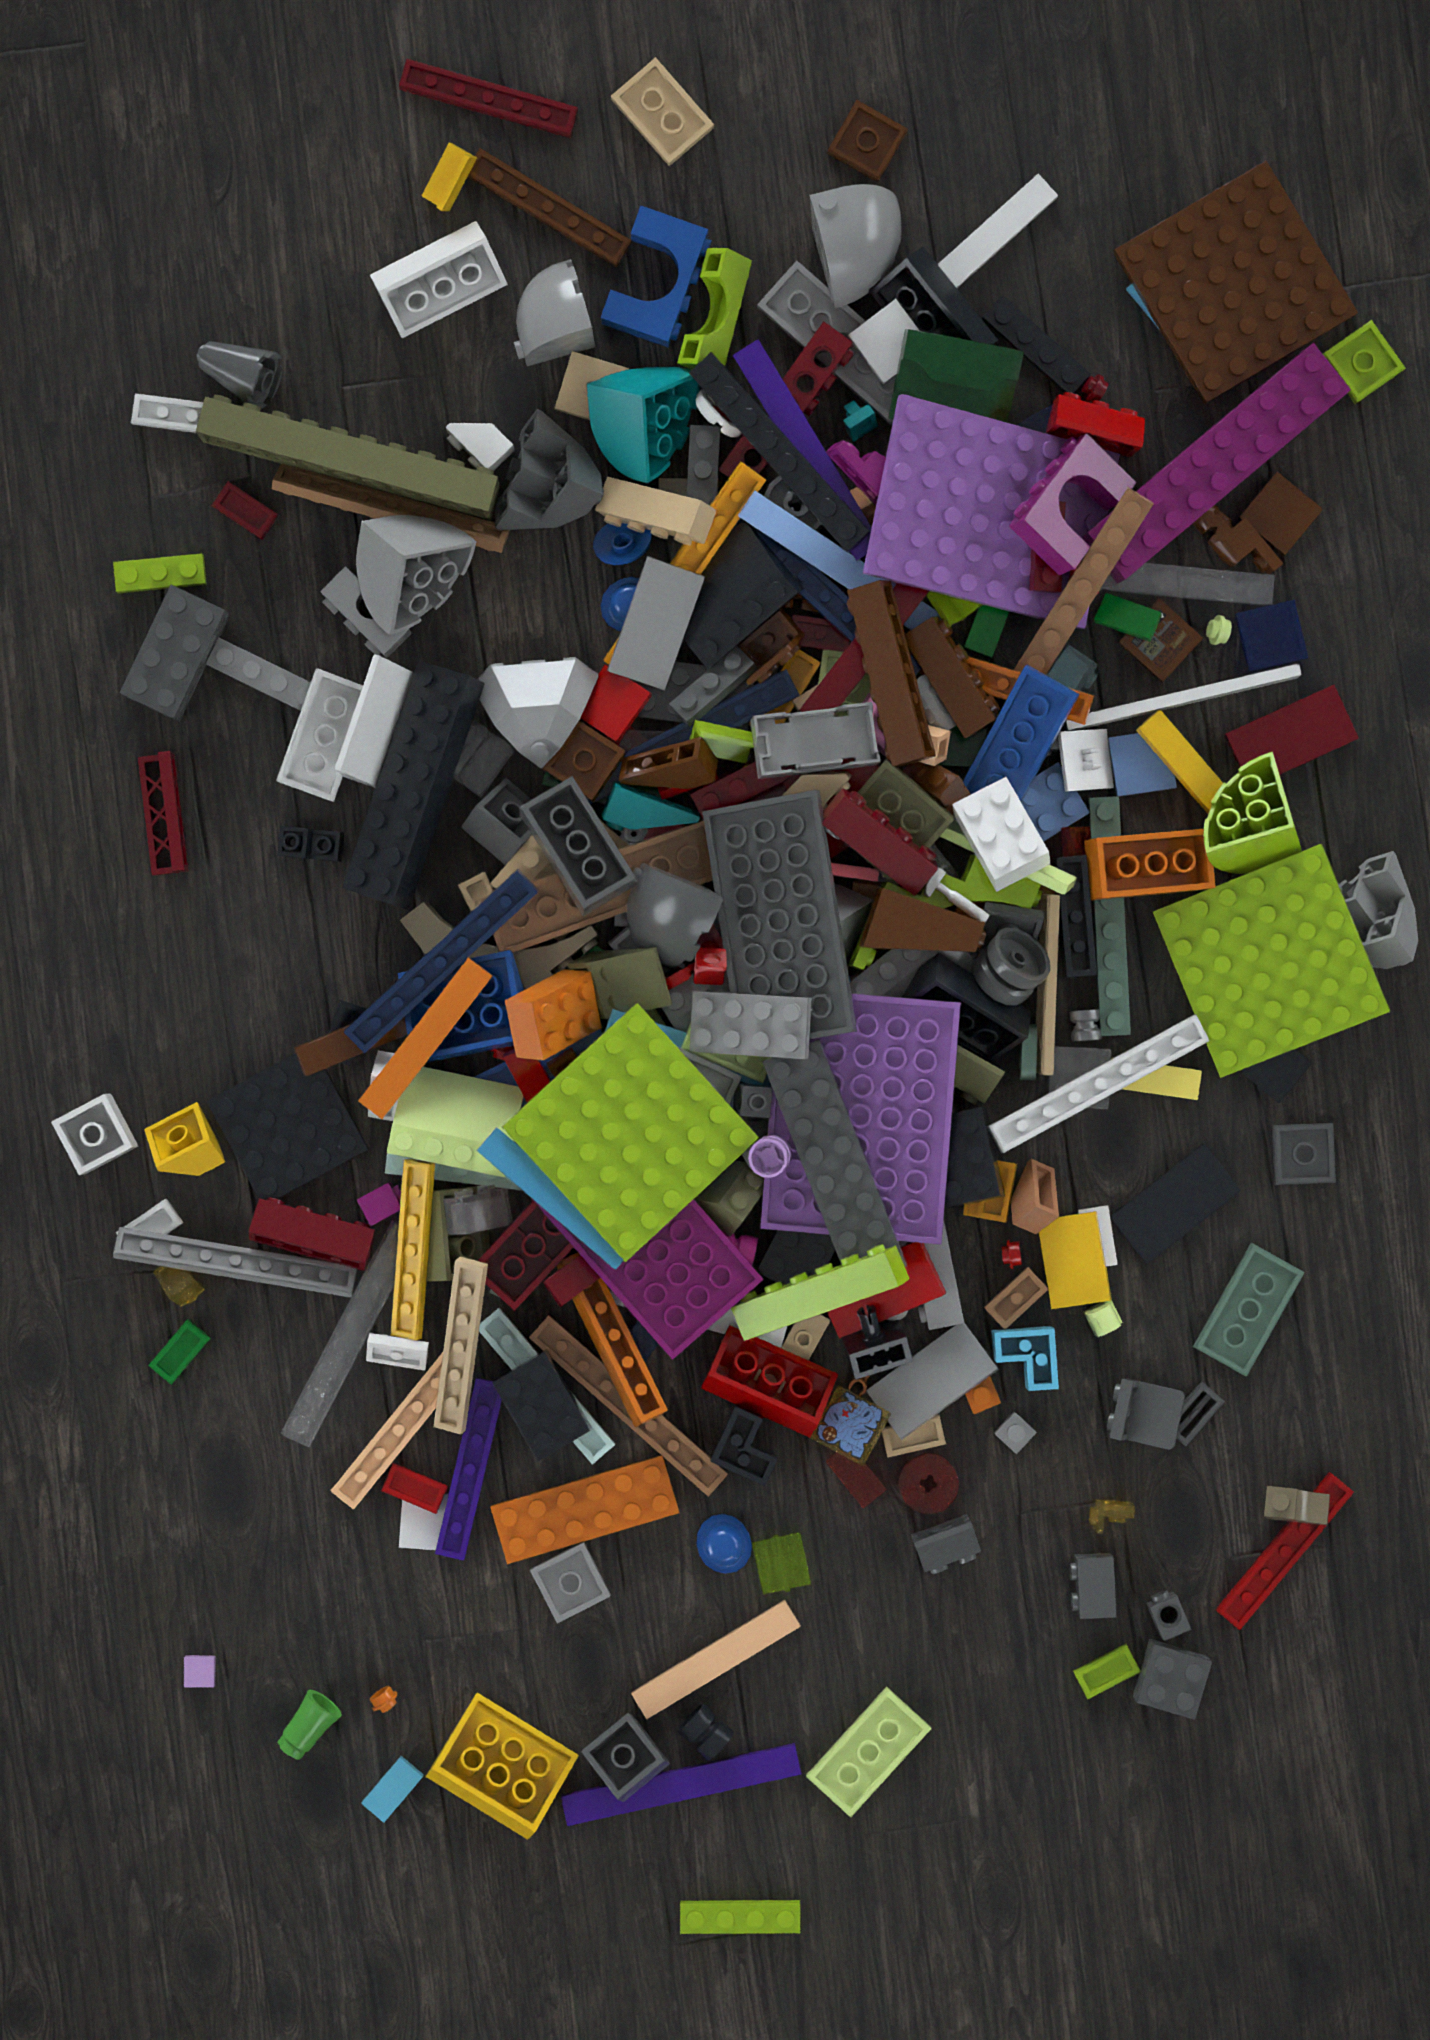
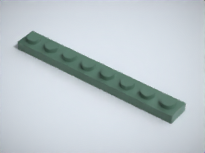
M1119 796L1088 798L1090 839L1121 836ZM1124 897L1093 900L1097 995L1100 1012L1099 1029L1101 1030V1036L1131 1035Z

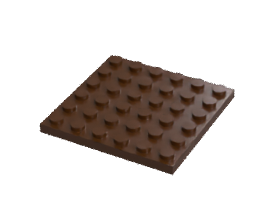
M1267 161L1262 162L1113 251V254L1136 289L1204 405L1358 314V311Z

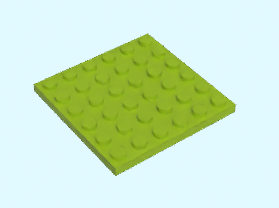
M1322 843L1220 884L1216 888L1205 890L1153 912L1192 1010L1197 1015L1210 1040L1206 1044L1220 1078L1390 1012Z
M638 1003L633 1005L501 1126L624 1262L629 1260L759 1139Z

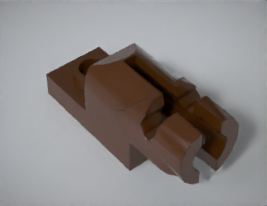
M1215 504L1192 523L1201 535L1205 532H1213L1212 537L1207 542L1208 545L1212 547L1224 563L1231 567H1234L1250 553L1254 556L1252 558L1254 565L1262 573L1266 571L1269 576L1284 564L1246 517L1233 527L1231 524L1233 520Z

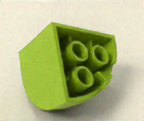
M1273 751L1241 766L1238 769V773L1227 784L1224 782L1211 801L1212 806L1208 817L1204 823V845L1209 862L1219 870L1235 874H1247L1302 852Z

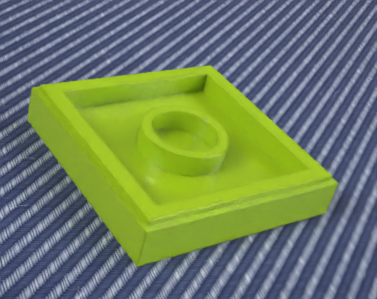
M1372 320L1323 353L1351 389L1347 394L1354 404H1357L1406 369Z

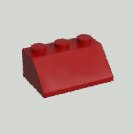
M1064 392L1063 395L1059 394L1054 399L1046 434L1064 439L1071 437L1076 439L1087 433L1102 449L1129 458L1142 448L1145 418L1137 416L1138 412L1127 408H1121L1120 411L1110 409L1108 403L1093 400L1092 403L1081 401L1079 395Z

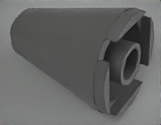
M209 341L199 348L197 353L199 368L245 403L257 405L262 409L267 406V404L263 403L267 396L273 398L276 394L283 374V366L279 365L278 360L282 359L280 354L274 351Z

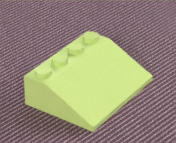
M423 1067L399 1097L386 1153L505 1178L506 1176L476 1150L496 1127L514 1141L501 1126L521 1109L524 1096L518 1086Z

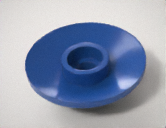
M608 523L598 531L594 538V552L602 562L607 564L623 565L631 563L644 555L649 549L652 541L651 531L645 529L644 533H640L628 528V524L622 523L621 527H617Z

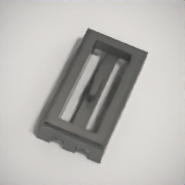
M1202 1381L1184 1401L1182 1414L1202 1391L1206 1393L1179 1425L1177 1439L1184 1446L1190 1443L1225 1402ZM1211 1398L1215 1400V1402L1210 1406V1408L1203 1414V1416L1197 1421V1423L1183 1437L1180 1433L1187 1427V1425L1193 1420V1418L1200 1412V1410L1206 1405V1403Z

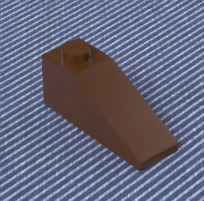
M698 737L624 757L618 781L626 785L690 789L715 782L718 759L703 738Z

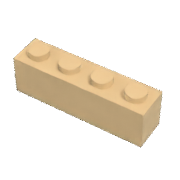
M607 477L603 487L604 494L602 500L595 508V511L605 516L604 521L617 527H621L622 523L628 524V528L640 533H644L645 529L651 530V534L663 539H667L669 535L674 536V540L686 545H691L692 541L705 544L717 511L702 500Z

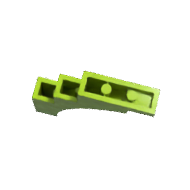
M970 855L960 880L945 874L940 881L951 891H957L971 902L987 901L1031 909L1037 906L1042 895V891L1039 890L1041 884L1027 877L996 892L976 855ZM882 882L880 887L943 909L954 905L948 900L947 896L936 888L930 897L925 896V885L916 896L890 882ZM864 928L848 966L857 970H864L865 966L870 967L876 954V950L873 948L859 946Z

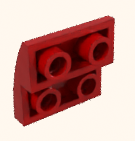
M604 665L598 674V679L580 720L618 744L652 697V694L629 678L609 672L607 670L609 666Z

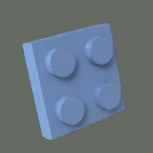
M1059 762L1035 776L1021 802L1043 842L1090 813L1077 791L1065 792L1062 766Z

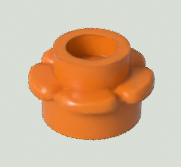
M389 1685L378 1690L369 1699L373 1704L372 1710H381L384 1713L394 1707L397 1703L395 1700L397 1691H393Z

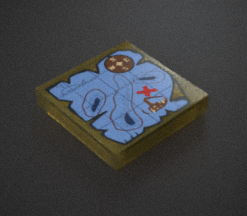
M838 1385L810 1438L849 1460L864 1466L891 1413Z

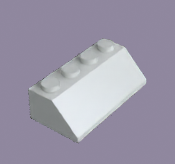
M476 221L370 275L401 338L508 285L487 238Z

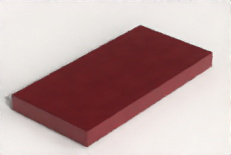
M1331 685L1224 734L1239 768L1249 761L1273 751L1279 775L1359 739L1335 685Z

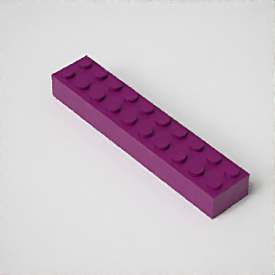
M1314 343L1300 352L1135 491L1154 504L1110 573L1117 584L1131 576L1351 390ZM1112 511L1081 536L1090 547Z

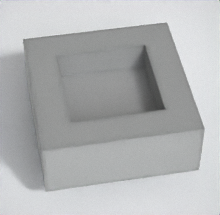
M1015 1411L994 1432L1016 1454L1037 1433Z

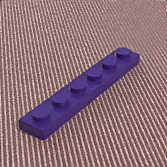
M478 1377L475 1380L468 1410L466 1431L463 1432L435 1551L437 1555L463 1561L465 1560L502 1403V1399L491 1380Z

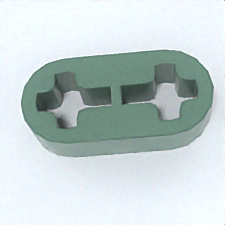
M1029 1024L1028 1038L1021 1042L1019 1046V1079L1035 1081L1037 1067V1024Z

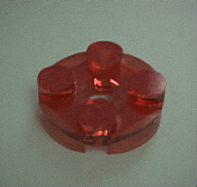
M922 1453L904 1464L899 1474L898 1485L903 1500L913 1510L924 1514H934L945 1511L954 1501L958 1493L959 1480L954 1467L946 1458L935 1453ZM928 1475H931L937 1486L936 1488H931L929 1492L924 1491V1486L920 1484L921 1479L926 1480Z

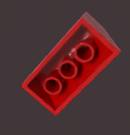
M729 1325L712 1360L701 1389L810 1438L820 1422L838 1374L758 1337L744 1341L740 1330ZM761 1369L762 1371L757 1380H754L758 1370ZM765 1375H773L777 1383L769 1382ZM783 1381H786L781 1393H778L777 1391L779 1390Z

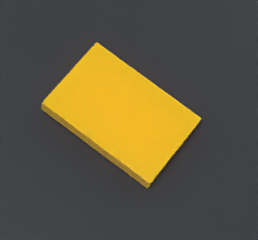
M1097 1211L1058 1217L1039 1232L1051 1309L1112 1300Z

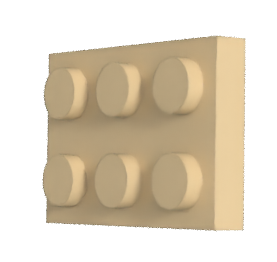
M656 57L611 95V100L668 166L672 165L714 128L712 121Z

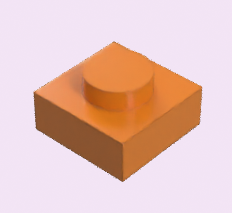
M990 1376L965 1394L973 1414L1001 1403Z

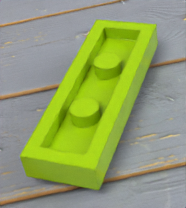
M203 554L113 562L117 593L169 589L170 585L177 588L207 585Z

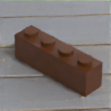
M934 616L905 634L907 645L964 738H969L994 723L999 715L1000 707L992 695L987 696L983 690L984 681L977 670L974 669L972 671L966 660L969 657L960 644L956 645L950 635L953 634V631L944 618L940 620L939 616Z

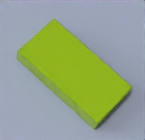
M1124 1644L1073 1672L1087 1699H1090L1141 1671L1127 1644Z

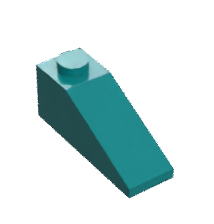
M617 781L613 782L601 813L603 820L607 821V826L623 831L624 827L635 830L698 823L700 819L698 811L666 799L662 800L661 797Z

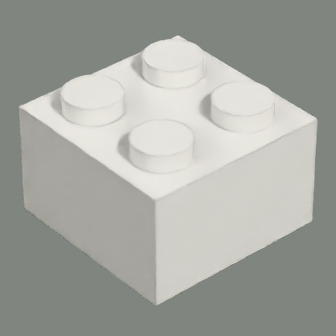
M103 1094L51 1122L79 1175L87 1174L138 1147L111 1094Z

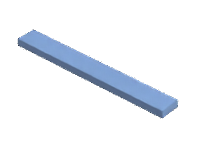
M755 490L738 514L740 518L849 590L878 580H885L863 574L864 562L861 560L857 562L852 554L846 552L843 548ZM891 581L892 587L894 588L896 583ZM922 601L905 622L904 626L912 630L929 618L939 616L935 609Z

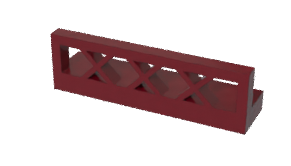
M171 751L158 752V755L138 757L152 876L189 872L175 754ZM159 762L161 776L157 782L147 776L146 763ZM148 781L153 784V787L150 789V791ZM157 788L163 792L164 807L160 812L151 806L150 797ZM152 811L157 814L154 820L152 819ZM160 818L165 820L167 824L168 836L164 841L154 835V826ZM155 840L161 844L157 850ZM165 847L170 851L172 867L158 868L157 856Z

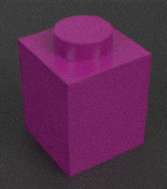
M388 1182L357 1199L370 1226L400 1211L401 1188L399 1185L393 1186L391 1182Z

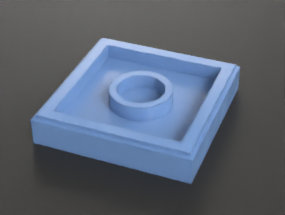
M1139 733L1108 738L1116 797L1177 788L1175 775Z

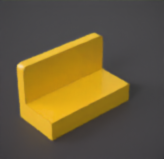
M448 143L422 197L436 204L439 210L450 211L477 157L453 143Z

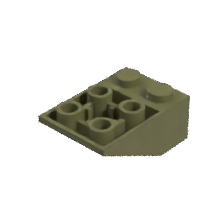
M656 947L594 951L568 963L569 970L591 971L600 1019L610 1018L612 1009L626 1013L636 1003L644 1011L672 1004Z

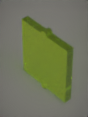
M800 1532L783 1536L775 1534L773 1538L752 1542L763 1594L781 1590L789 1592L790 1588L811 1584Z

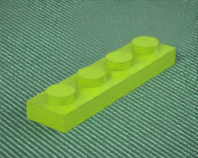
M800 1900L680 1901V1934L800 1933Z

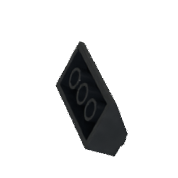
M923 246L904 259L869 291L882 308L896 299L919 331L991 345L998 341Z
M940 953L918 969L902 996L903 998L961 1002L958 1045L990 1064L1028 1038L1031 1012L1029 1009L1021 1004L1017 1006L1005 1005L995 1001L979 986L974 974Z

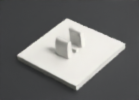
M1107 729L1059 732L1058 740L1065 792L1114 788Z

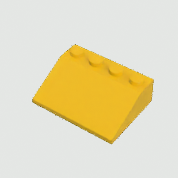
M476 1693L426 1777L528 1840L536 1832L579 1755L481 1694Z

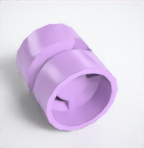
M772 1134L764 1136L753 1144L749 1151L748 1160L750 1167L754 1173L761 1177H775L782 1173L789 1165L792 1157L791 1147L781 1136Z

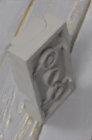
M872 702L805 712L755 715L750 719L758 779L874 766L881 762L877 750ZM847 712L848 716L834 717V713ZM787 718L789 723L775 724V720ZM854 758V762L841 765L843 759ZM791 765H795V770H793V769L782 770V769H781L782 766L788 767V766H791Z

